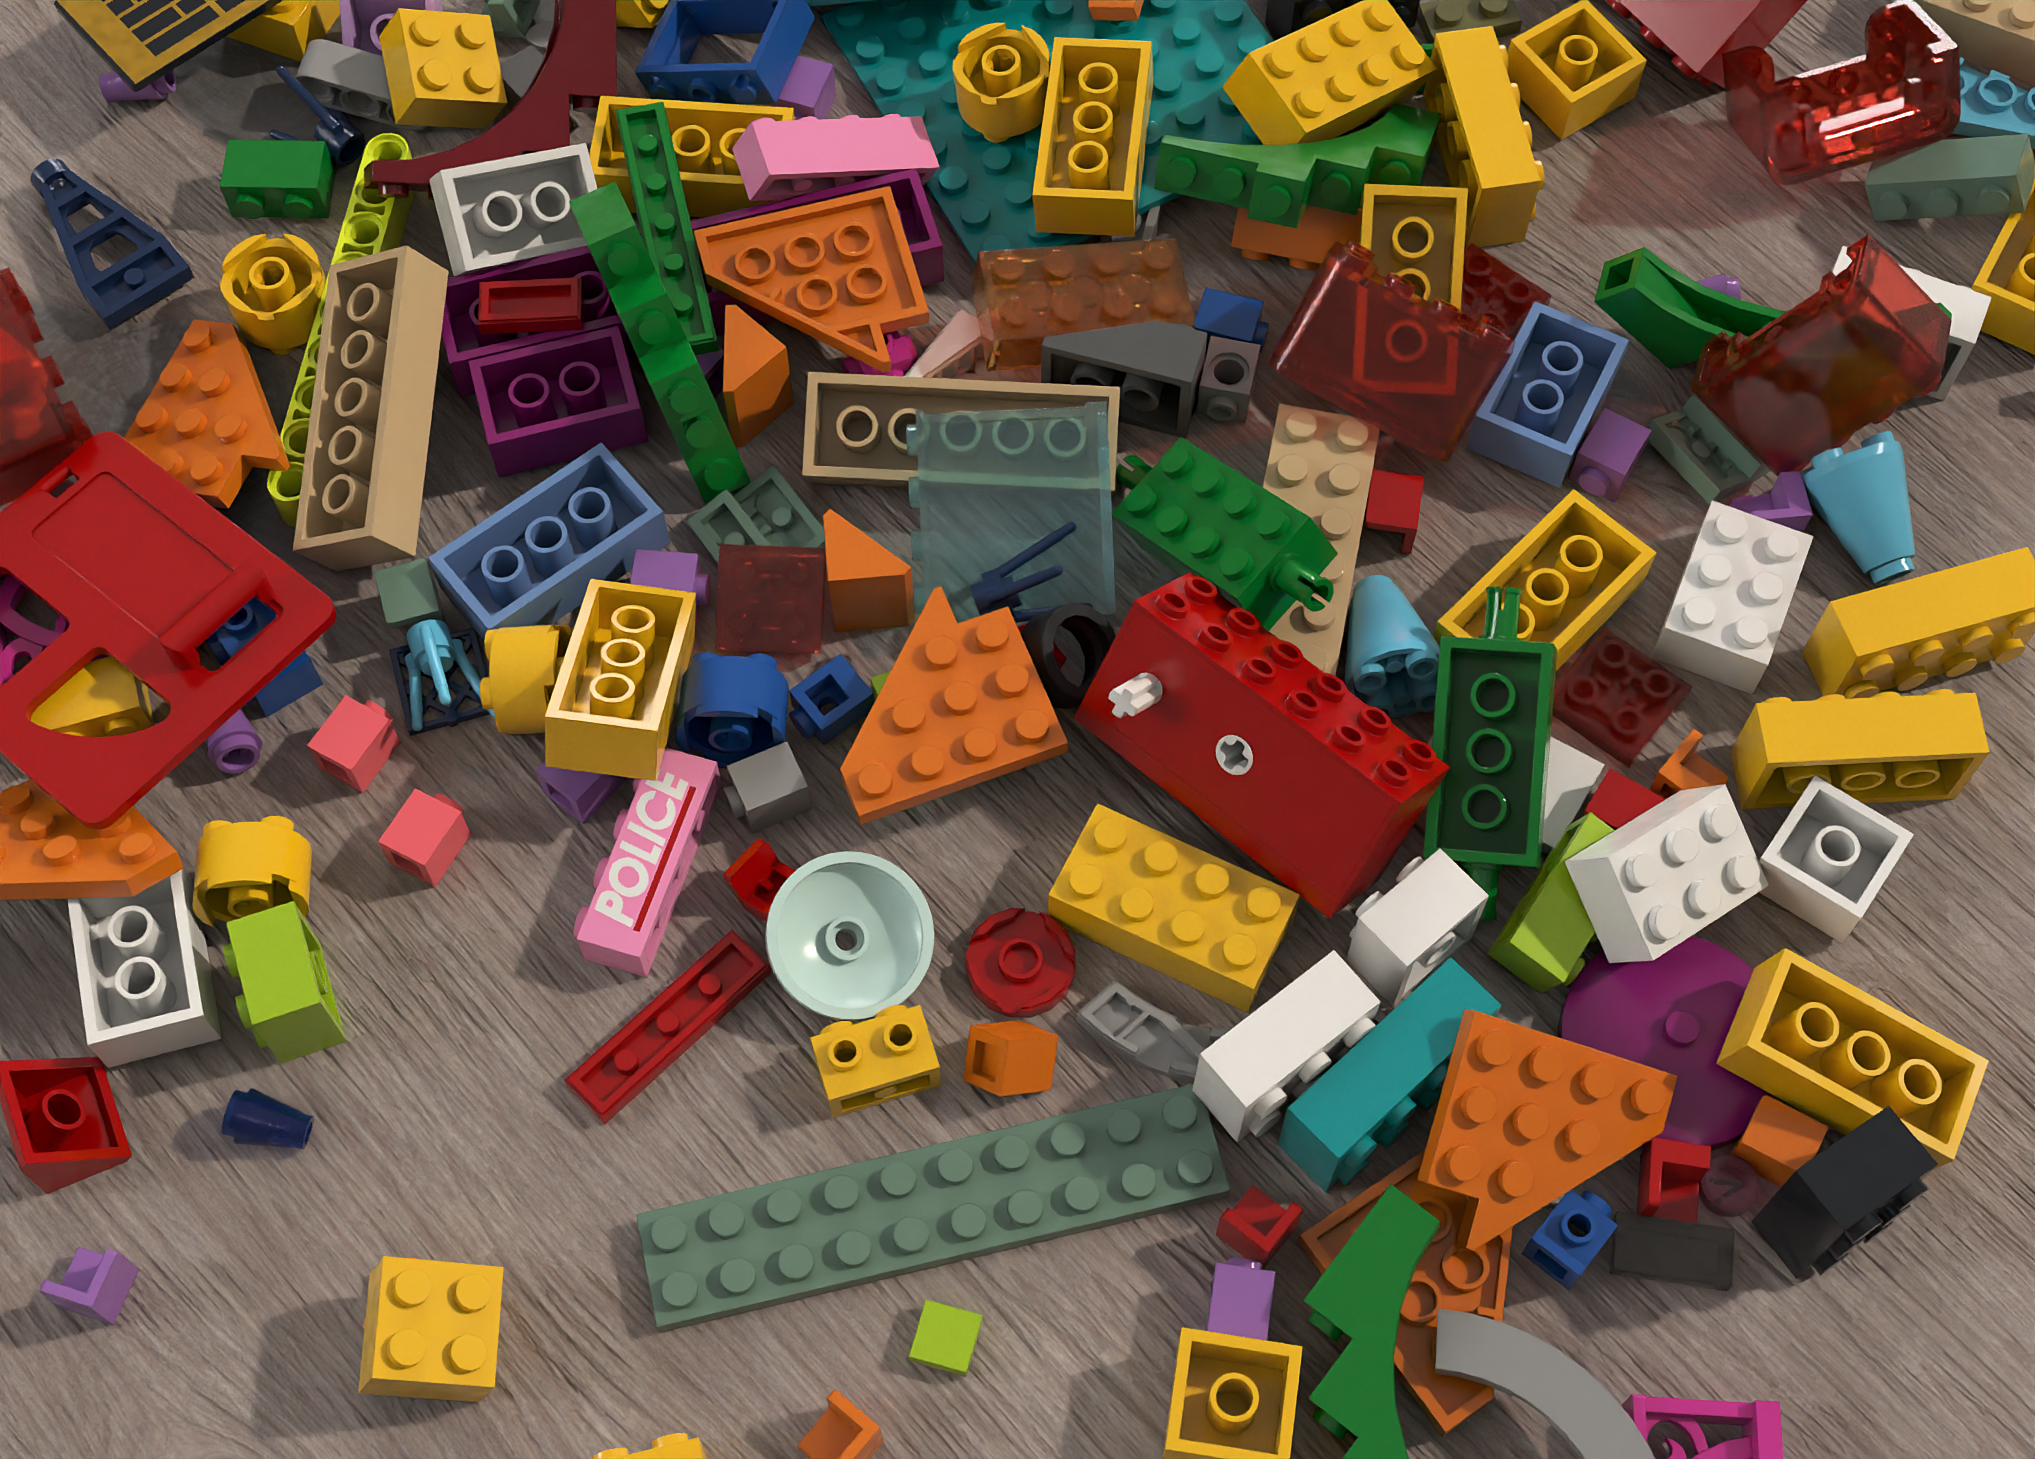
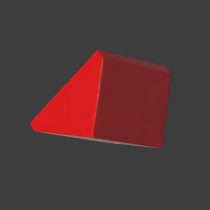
M99 1057L0 1061V1103L19 1168L46 1194L123 1164L132 1157L103 1062Z

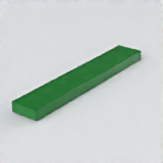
M664 102L615 110L642 239L694 354L700 355L719 351Z

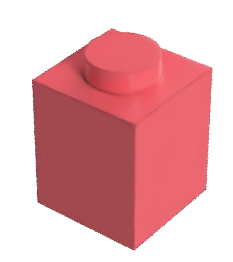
M345 695L307 744V747L320 770L363 793L401 742L391 723L393 717L389 712L372 701H366L363 705Z
M415 788L378 843L391 865L436 887L470 837L471 832L462 815L463 808L457 802L444 794L436 793L431 797Z

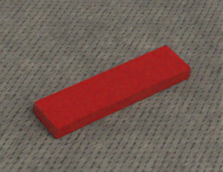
M731 930L564 1080L567 1087L605 1125L772 973L770 965L734 930Z

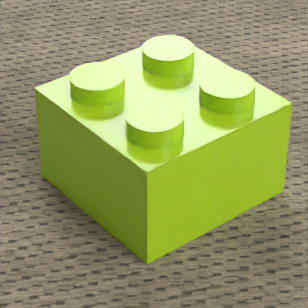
M294 901L226 922L231 943L223 946L225 961L233 978H240L244 994L235 998L238 1013L245 1029L252 1028L255 1039L261 1049L269 1047L278 1061L284 1063L347 1042L321 944Z

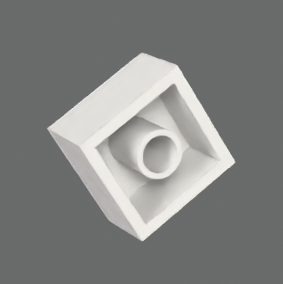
M1815 775L1759 860L1769 884L1759 893L1843 944L1863 917L1914 834Z
M1438 849L1425 861L1420 856L1413 859L1399 873L1396 878L1398 884L1386 895H1383L1380 891L1375 892L1362 903L1355 913L1358 921L1349 934L1352 941L1346 960L1392 1006L1396 1005L1472 938L1489 897L1441 849Z

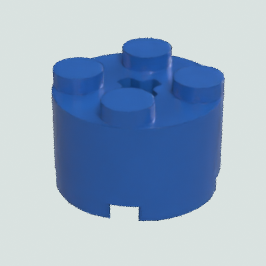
M704 652L694 655L691 658L690 667L683 674L681 681L676 727V742L680 749L690 754V749L692 748L704 754L705 759L716 761L718 768L727 769L726 766L784 743L789 684L784 675L777 670V661L766 654H752L748 657L718 656L713 653Z

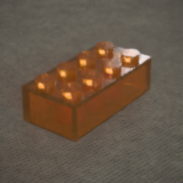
M1176 238L978 252L971 286L987 372L1040 368L1041 345L1044 337L1157 320L1170 324L1180 323L1189 325L1192 328L1195 327Z

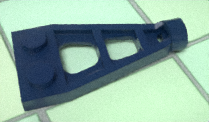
M55 158L45 160L33 170L30 177L31 184L45 200L76 283L85 300L109 330L194 279L189 265L162 233L75 174L62 160ZM91 204L104 218L77 234L67 217ZM115 235H121L137 246L138 250L103 271H99L96 268L91 257V249Z

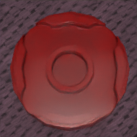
M1009 908L989 916L974 930L966 950V977L973 994L988 1009L1007 1017L1031 1018L1050 1011L1067 996L1075 978L1076 950L1068 931L1054 917L1040 911L1037 914L1025 911V908Z

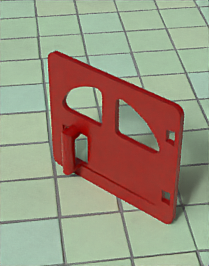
M109 431L95 434L0 513V575L7 574L14 577L70 623L64 633L11 679L0 685V754L85 827L95 830L109 827L326 632L335 622V606L330 597L119 434ZM72 474L78 480L58 498H54L49 494ZM254 597L277 614L272 622L218 670L208 671L200 664V655L196 648ZM101 654L109 655L171 706L168 717L158 724L138 732L118 736H76L53 731L31 722L33 712L91 660Z

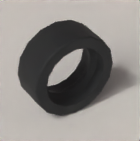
M1071 602L1037 614L1022 629L1021 637L1053 708L1070 709L1080 706L1116 637L1114 629L1104 616L1085 604ZM1059 626L1073 634L1080 643L1085 657V673L1082 683L1078 687L1065 678L1059 670L1054 657L1053 640Z

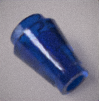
M251 1088L248 1092L235 1090L227 1105L221 1132L223 1135L234 1137V1144L295 1147L304 1150L312 1132L314 1116L304 1114L303 1111L254 1088Z

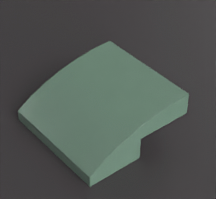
M1722 384L1692 394L1682 409L1654 418L1646 427L1652 430L1648 441L1709 505L1712 500L1718 502L1750 485L1784 462L1789 456L1785 448Z
M774 464L734 496L727 489L686 521L745 598L775 585L826 552L823 526Z

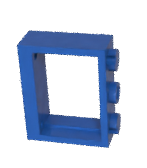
M670 0L635 74L652 99L746 105L776 104L815 16L805 0ZM764 33L750 63L688 64L702 35Z

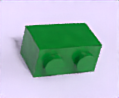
M228 140L220 189L232 217H244L247 219L283 217L297 220L329 218L336 170L325 141Z

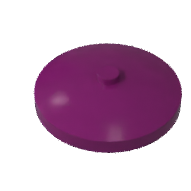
M1690 936L1653 961L1609 963L1603 950L1582 969L1572 984L1559 1017V1038L1678 1076L1664 1130L1654 1138L1711 1146V1151H1714L1739 1140L1743 1136L1763 1096L1767 1095L1777 1100V1097L1716 1064L1753 972V969L1743 960L1721 946ZM1649 1141L1646 1142L1645 1144H1643V1145L1640 1146V1147H1641V1148H1645V1147L1647 1146V1144L1649 1143Z

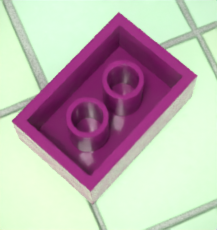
M619 326L468 361L487 443L498 477L577 459L601 442L609 451L648 442L642 411Z

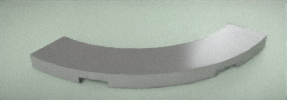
M1117 978L1076 1014L1077 1023L1099 1042L1121 1057L1149 1071L1194 1084L1200 1053L1231 1030V1028L1220 1027L1208 1029L1179 1021L1176 1016L1151 1005L1133 993ZM1379 1009L1373 1022L1376 1026L1386 1017Z
M1438 1309L1435 1374L1461 1377L1479 1382L1524 1401L1545 1417V1420L1566 1439L1581 1459H1655L1637 1426L1613 1395L1586 1369L1563 1352L1534 1335L1503 1322L1471 1313Z

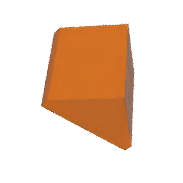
M725 305L723 396L731 438L735 447H744L794 404L786 346L737 305Z
M829 509L823 515L828 585L835 632L909 626L915 620L911 567L832 509Z

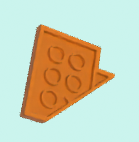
M890 186L694 231L697 250L708 285L883 373L891 371V360L883 334L929 323V310Z
M194 319L188 330L184 333L167 366L161 372L144 405L137 413L124 439L212 507L229 509L252 467L287 472L290 463L242 334L232 323Z
M942 586L933 589L840 768L842 781L860 825L1068 752V741L1009 607L1007 606L957 623Z
M30 779L19 785L8 787L0 793V900L134 897L184 868L177 851L134 806L111 826L95 830L85 827Z
M1464 1009L1417 1180L1469 1196L1456 1245L1475 1250L1650 1141L1652 1137L1661 1134L1664 1130L1678 1076L1485 1013Z
M1423 1150L1299 1236L1298 1242L1323 1275L1390 1184L1440 1221L1439 1230L1416 1266L1400 1312L1394 1353V1373L1439 1434L1444 1437L1487 1406L1494 1397V1388L1461 1377L1435 1374L1438 1309L1471 1313L1502 1322L1513 1226L1475 1250L1456 1245L1469 1196L1418 1181L1417 1178L1425 1150Z

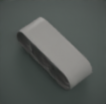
M315 39L309 42L295 78L322 106L409 131H422L427 127L396 125L383 56L324 39Z

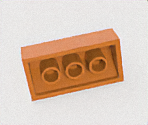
M1362 204L1357 215L1308 205L1297 229L1247 218L1249 209L1238 207L1231 247L1242 249L1241 256L1245 258L1269 261L1272 254L1290 258L1289 265L1296 268L1318 270V265L1324 264L1338 267V275L1357 279Z

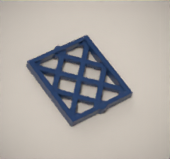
M469 628L450 633L452 639L465 641L463 647L466 654L473 647L477 666L472 665L481 679L487 677L475 629ZM408 645L389 649L410 736L446 726L454 727L458 723L490 715L488 710H484L478 695L471 691L472 686L469 681L462 687L449 680L459 666L456 661H453L452 668L444 674L448 689L459 694L449 707L435 701L438 696L435 685L427 696L422 695V717L429 707L444 715L441 718L423 722V728L420 731H415L412 728V715L408 696L410 697L409 680L405 684L401 665L407 668L405 656L410 653ZM421 672V676H424L433 681L432 676L426 675L423 672ZM466 697L481 704L478 708L460 713L457 712Z

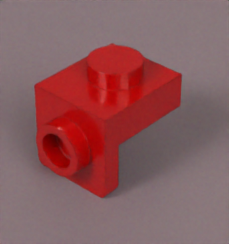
M757 839L724 872L723 877L743 908L766 922L775 895L783 883L796 870L782 863L769 843L762 839Z

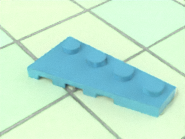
M1907 36L1901 51L1892 122L1974 138L2028 134L2031 148L2035 149V87L2027 91L2015 86L2009 80L2010 76L1995 70H1991L1988 76L1963 66L1964 58L1949 52H1945L1943 57L1922 50L1923 42Z

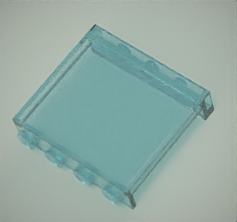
M1107 401L1086 402V406L1062 408L925 414L924 410H915L916 424H907L906 426L908 456H917L918 477H909L910 508H920V529L911 530L912 560L922 561L923 582L913 583L915 614H921L933 589L942 586L957 623L980 616L970 585L983 581L982 573L998 568L1053 531L1058 530L1069 522H1074L1076 524L1074 532L1005 576L1012 575L1014 581H1017L1056 565L1063 568V573L1060 576L1020 592L1023 605L1014 608V611L1059 606L1071 602L1079 604L1090 603L1093 609L1104 617H1116Z

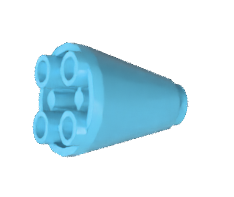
M1891 431L1878 433L1863 440L1860 443L1862 448L1847 454L1843 453L1842 448H1834L1818 454L1811 459L1813 466L1801 472L1808 500L1863 574L1871 576L1874 585L1896 580L1915 570L1911 560L1915 557L1904 454L1900 442L1894 440Z
M1373 575L1360 580L1353 589V596L1350 601L1345 667V685L1347 690L1368 706L1382 710L1390 719L1406 717L1419 711H1435L1440 646L1400 588L1389 577Z

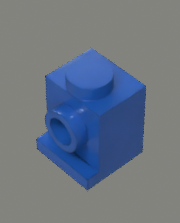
M839 654L789 690L791 705L794 710L788 714L792 723L804 738L809 739L815 734L821 743L825 745L863 716L867 718L874 704V693L843 655ZM826 704L837 706L825 716L820 712L821 707Z
M1571 1189L1560 1200L1540 1228L1537 1229L1521 1254L1567 1290H1570L1618 1227L1609 1218L1612 1215V1209L1602 1198L1592 1192L1583 1191L1579 1196ZM1570 1221L1583 1231L1586 1236H1574L1568 1229V1222Z

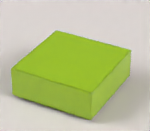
M926 1299L910 1350L909 1361L967 1377L983 1322V1315Z

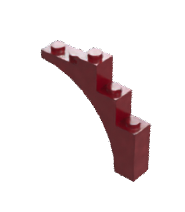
M555 0L554 23L543 61L524 95L501 121L484 134L448 151L415 159L371 161L364 168V188L378 189L379 197L396 199L409 197V191L428 192V199L434 200L429 179L440 170L570 146L569 104H573V111L596 113L600 96L617 97L616 0Z

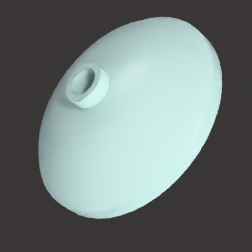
M853 851L835 852L807 862L790 875L780 887L767 916L765 927L766 951L777 980L784 990L800 1005L818 1015L831 1019L846 1021L864 1020L875 1017L879 1011L887 1007L899 1005L919 986L928 970L933 954V919L923 893L916 883L899 867L881 857L868 853ZM838 932H847L853 937L854 946L851 950L845 951L836 945L835 936Z

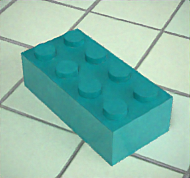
M1450 957L1287 1108L1277 1144L1326 1193L1339 1181L1345 1186L1350 1185L1368 1167L1370 1161L1367 1157L1379 1143L1388 1148L1404 1134L1410 1126L1407 1119L1419 1105L1427 1111L1439 1101L1464 1009L1475 1010L1497 1017L1502 1005Z

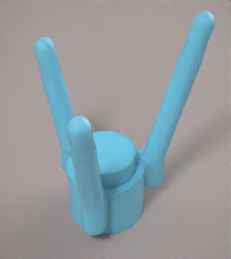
M430 619L412 626L406 634L410 653L405 656V662L409 672L412 728L415 731H420L423 728L421 672L433 677L440 702L444 705H448L451 702L444 673L452 668L453 661L457 662L479 699L481 678L466 656L462 641L451 638L445 622ZM488 710L490 715L495 718L494 710Z

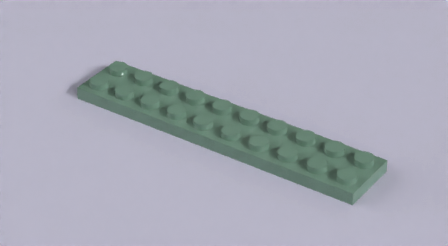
M1194 1084L636 1214L657 1329L659 1333L1227 1198L1230 1194V1187L1207 1107L1192 1091Z

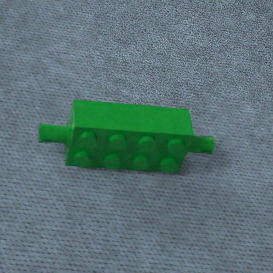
M1183 437L1177 440L1153 468L1136 455H1130L1123 459L1134 468L1133 471H1130L1120 463L1118 464L1115 478L1120 485L1129 488L1131 491L1111 514L1140 548L1179 575L1183 576L1191 572L1195 576L1210 581L1216 587L1217 593L1237 608L1245 609L1258 618L1260 625L1268 631L1296 600L1313 612L1325 608L1322 602L1312 597L1314 593L1327 602L1331 601L1334 594V586L1330 580L1321 577L1320 574L1338 555V552L1308 515Z
M1498 586L1486 587L1487 600L1483 636H1478V638L1441 636L1432 749L1436 753V757L1450 766L1427 803L1423 858L1428 859L1438 849H1441L1454 862H1460V867L1465 868V873L1489 895L1480 919L1497 920V915L1495 914L1499 871H1505V866L1541 868L1557 648L1554 643L1529 642L1517 638L1522 590L1506 587L1504 609L1501 610L1503 591Z

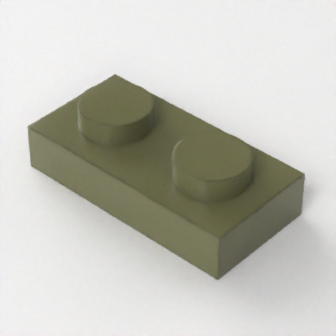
M1434 0L1420 3L1417 14L1418 22L1428 44L1434 43L1436 33L1493 26L1496 38L1519 33L1522 24V18L1514 0Z

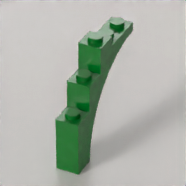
M1394 103L1383 118L1365 129L1338 138L1288 145H1239L1165 135L1160 144L1154 189L1249 209L1247 218L1296 229L1308 205L1357 215L1362 204L1364 184L1422 185L1433 156L1441 113Z
M614 181L570 200L569 203L588 248L704 503L713 500L726 489L732 492L748 485L751 480L616 182Z
M1645 247L1604 262L1594 300L1595 304L1669 369L1711 356L1746 389L1788 375L1823 408L1867 395L1869 382L1872 378L1944 356L1952 319V313L1941 302L1904 312L1870 316H1819L1780 311L1741 301L1705 287L1672 269Z
M1390 1184L1303 1300L1314 1310L1307 1320L1335 1342L1339 1340L1343 1333L1352 1339L1309 1396V1399L1319 1406L1312 1416L1341 1440L1348 1431L1358 1437L1342 1459H1409L1396 1409L1394 1353L1400 1312L1416 1266L1440 1228V1221L1392 1184Z

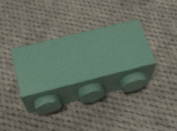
M2028 134L1877 145L1864 186L1875 221L2025 213L2035 179V161Z

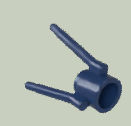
M279 66L276 69L277 74L321 120L316 125L313 136L316 141L326 142L332 162L334 161L339 166H347L353 163L361 155L365 147L364 134L350 122L344 112L326 107L329 110L328 112L285 67ZM272 129L269 133L270 137L275 140L302 141L276 129Z
M1074 522L1065 524L998 568L982 573L983 581L970 585L980 616L1008 606L1015 623L1030 621L1037 614L1063 606L1014 611V608L1023 605L1020 592L1060 576L1063 573L1061 566L1056 565L1017 581H1014L1012 575L1005 576L1074 532L1076 524ZM1080 603L1088 605L1093 608L1092 604L1090 603Z

